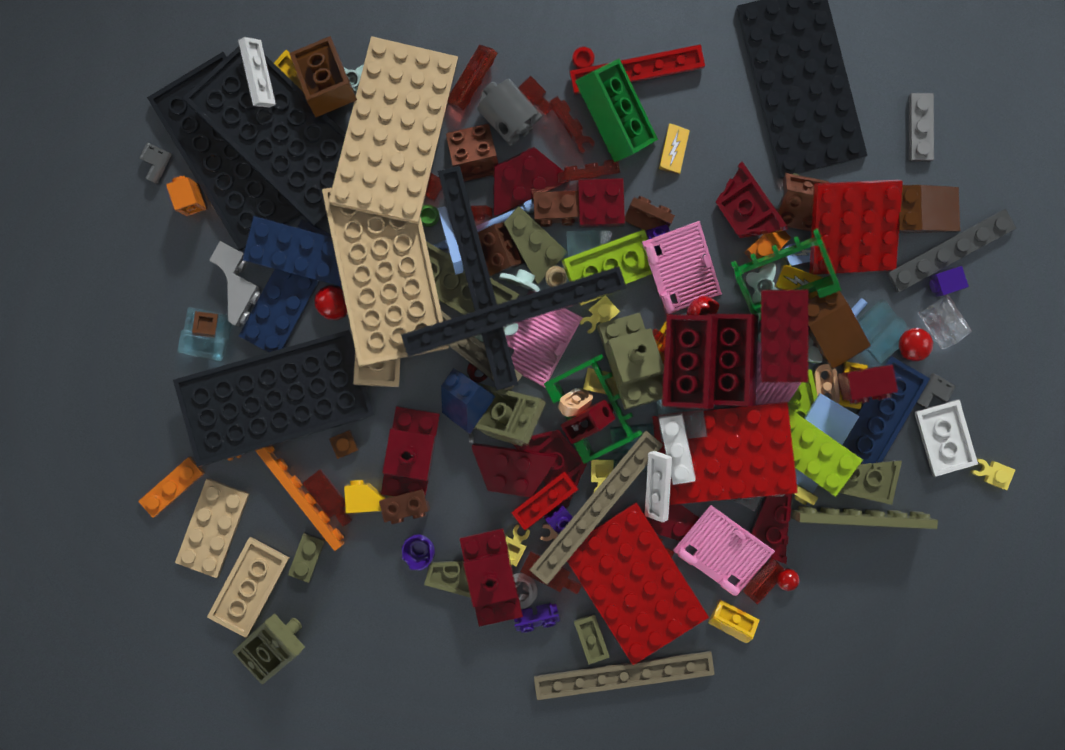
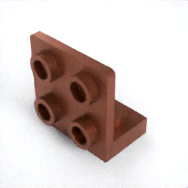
M489 124L446 133L453 167L460 166L464 182L494 175V166L498 164Z
M785 174L783 178L784 196L777 212L788 227L812 231L814 184L829 183V181Z
M503 223L493 224L478 232L489 276L524 263L519 250Z

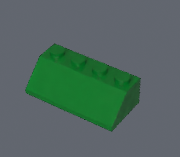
M620 58L575 80L614 163L635 154L658 140Z

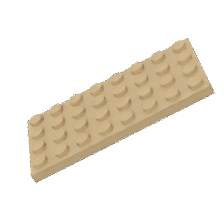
M371 36L356 93L357 100L354 101L329 198L330 205L419 224L458 56Z
M332 188L322 189L359 367L408 357L401 334L443 322L421 216L419 224L330 205L329 198ZM449 345L439 347L420 354L449 349Z

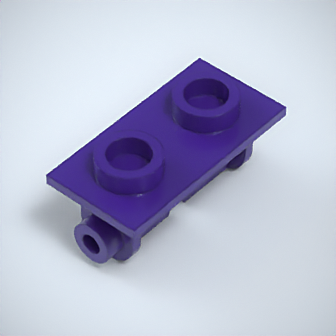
M550 602L536 606L537 615H533L532 607L522 609L523 617L514 619L515 623L519 622L514 624L517 632L528 633L533 631L534 627L543 626L548 628L555 626L556 622L560 621L559 615H554V613L558 612L557 605Z

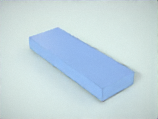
M439 207L440 220L455 274L463 273L464 268L447 207Z

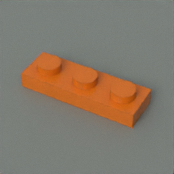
M188 457L138 502L152 518H155L203 476L205 472L200 467H197L196 462L191 457Z

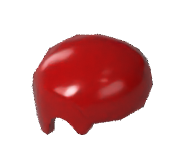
M327 285L321 288L315 295L314 305L324 318L338 321L347 315L343 289L339 288V286Z
M700 296L690 303L687 308V315L707 316V314H717L720 304L708 296Z
M920 328L906 330L899 339L901 355L910 361L916 362L926 359L933 350V340L930 334Z

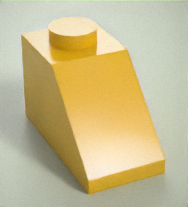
M351 480L350 485L344 486L346 513L381 511L379 501L386 499V497L370 483L364 484V480Z

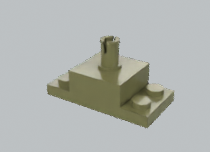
M636 313L599 323L597 329L624 410L662 400L663 379L661 375L664 373V365L651 328L645 329L641 314Z
M477 383L496 397L474 429L481 431L491 438L522 446L523 443L528 444L546 402L540 398L504 389L496 391V387Z
M274 613L243 641L233 653L263 685L305 648L295 636L302 629V625L296 618H292L285 625Z

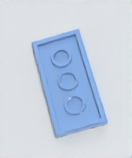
M819 393L804 419L843 445L859 416ZM795 468L797 484L814 493L819 484Z

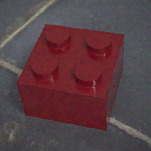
M623 178L578 180L579 228L623 227L625 224Z
M893 364L837 374L842 400H849L850 404L869 402L868 397H872V400L891 398V393L898 392Z

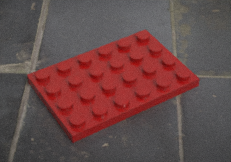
M788 402L679 413L683 414L696 480L673 485L671 479L669 505L798 493ZM670 415L652 416L654 437L663 444L658 452L667 455L659 418Z
M637 502L594 528L567 560L632 665H635L709 618Z

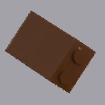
M331 36L289 53L306 100L315 117L357 100Z
M903 185L901 212L899 213V233L960 232L959 187Z
M840 291L819 298L817 295L808 300V335L832 370L871 347L853 311Z

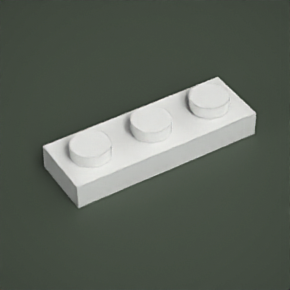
M241 38L238 42L252 103L254 106L270 108L276 105L262 42L253 38Z
M683 414L660 417L666 454L672 457L671 479L673 485L695 481L696 477Z
M652 451L648 453L645 516L665 522L668 520L672 457Z

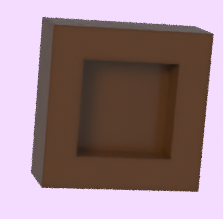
M195 311L192 335L215 338L218 314Z
M351 430L329 438L337 459L359 450Z

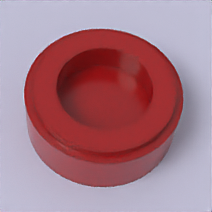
M579 47L573 53L572 62L577 69L591 67L594 64L595 56L590 48Z

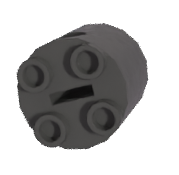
M506 79L500 84H496L493 81L481 92L477 110L509 146L514 145L520 139L519 136L521 134L524 137L528 135L534 128L532 124H536L543 117L511 79Z

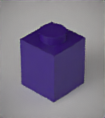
M962 266L930 276L931 281L929 285L931 291L936 294V297L969 287Z

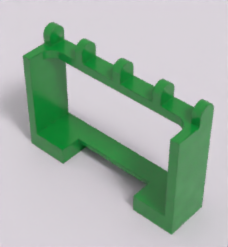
M818 228L813 230L815 237L800 242L797 236L794 237L795 245L779 251L777 245L772 246L774 253L759 259L753 253L750 255L752 262L739 267L736 261L731 262L735 278L751 314L759 316L758 321H761V301L754 304L742 274L812 246H819L830 275L792 290H808V294L817 291L819 298L841 291L838 278Z
M602 354L544 383L553 403H559L565 393L558 381L591 365L626 432L627 437L596 452L593 451L587 437L574 443L584 464L642 435L641 430L635 433L632 432L627 419L633 417L632 412L626 415L623 414L617 402L620 395L619 393L613 394L606 380L613 376L612 373L604 375L597 363L604 358Z

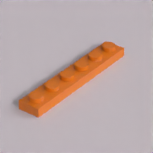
M270 446L256 450V453L332 549L336 551L345 544L342 540L344 539L343 534L337 528L333 529L328 523L330 518L323 510L319 511L317 509L313 496L310 493L306 494L301 488L303 486L301 481L295 475L291 476L287 471L289 467L282 458L278 459L273 453L275 451L274 447Z

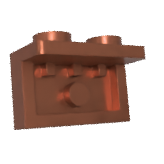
M578 191L533 193L534 220L541 227H550L553 223L572 226L575 225V222H579Z
M639 196L638 198H633L625 215V222L647 231L662 225H668L669 227L675 215L671 214L672 210L661 205L658 208L651 205L649 199Z
M423 490L379 501L384 522L391 521V524L403 522L404 517L412 516L413 519L426 516L425 512L430 510L429 502L426 501Z

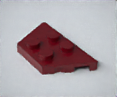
M532 147L494 166V201L492 212L494 216H497L534 198L533 193L547 192L572 180V178L538 149Z
M743 161L739 163L733 179H729L725 190L716 200V204L738 237L746 238L789 229Z
M559 429L532 435L529 443H523L522 446L513 444L519 450L558 455L556 462L543 480L546 485L563 472H566L575 485L578 486L587 463H583L578 452ZM573 495L562 502L565 508L569 506Z
M479 443L472 444V450L487 490L531 498L558 458V455Z

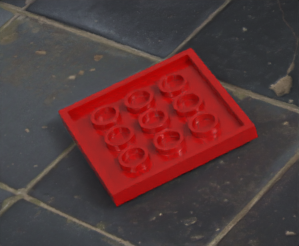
M879 180L814 184L811 238L815 237L813 230L818 228L835 273L896 269L903 181ZM812 246L809 273L812 275L830 274L819 246Z

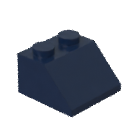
M453 368L441 385L442 413L470 434L496 396Z

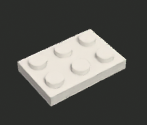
M960 400L950 401L914 412L932 476L936 477L978 465Z

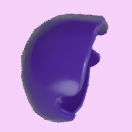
M415 534L407 538L402 545V560L409 565L411 570L421 571L427 568L434 559L435 547L432 541L424 535Z

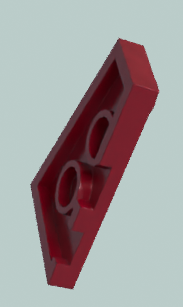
M792 494L765 496L750 533L775 551L770 558L787 565L786 550L789 540L788 526L791 515Z
M681 504L669 505L668 520L665 522L647 517L656 534L678 541L683 539L699 519L698 516Z

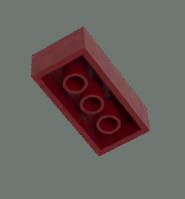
M761 290V382H808V290Z
M667 314L662 406L713 409L718 317Z
M707 314V316L718 317L714 405H756L759 316L753 314Z

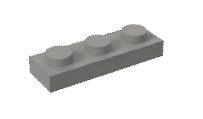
M911 93L909 95V161H933L934 93Z

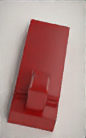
M563 472L511 513L524 531H526L579 489L569 475Z

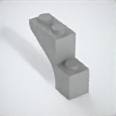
M219 241L209 261L218 265L227 277L228 321L240 327L241 324L246 323L250 315L248 311L252 304L255 305L261 295L259 292L261 288L238 276L239 272L242 273L248 264V261L242 260L244 253Z

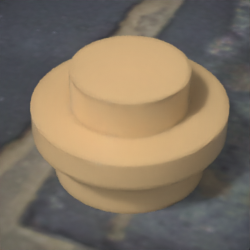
M553 266L547 270L545 281L550 287L566 283L567 274L562 267Z

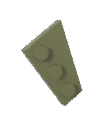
M518 206L503 224L529 271L535 275L534 281L538 285L544 279L547 270L555 266L567 251Z
M902 461L860 464L839 493L892 505Z
M464 560L431 562L424 585L471 598L463 564Z

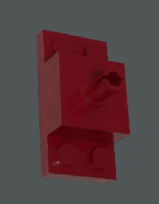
M396 406L382 472L384 474L381 489L382 495L394 497L423 490L426 499L440 419L439 413Z
M504 528L460 537L464 569L478 626L523 617Z

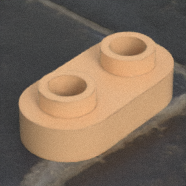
M829 364L817 366L813 373L817 396L819 393L823 395L828 393L830 399L838 403L840 394L836 369L832 370ZM823 371H826L828 374L826 379L821 377Z
M575 388L561 397L558 409L564 416H577L590 407L593 395L587 390Z

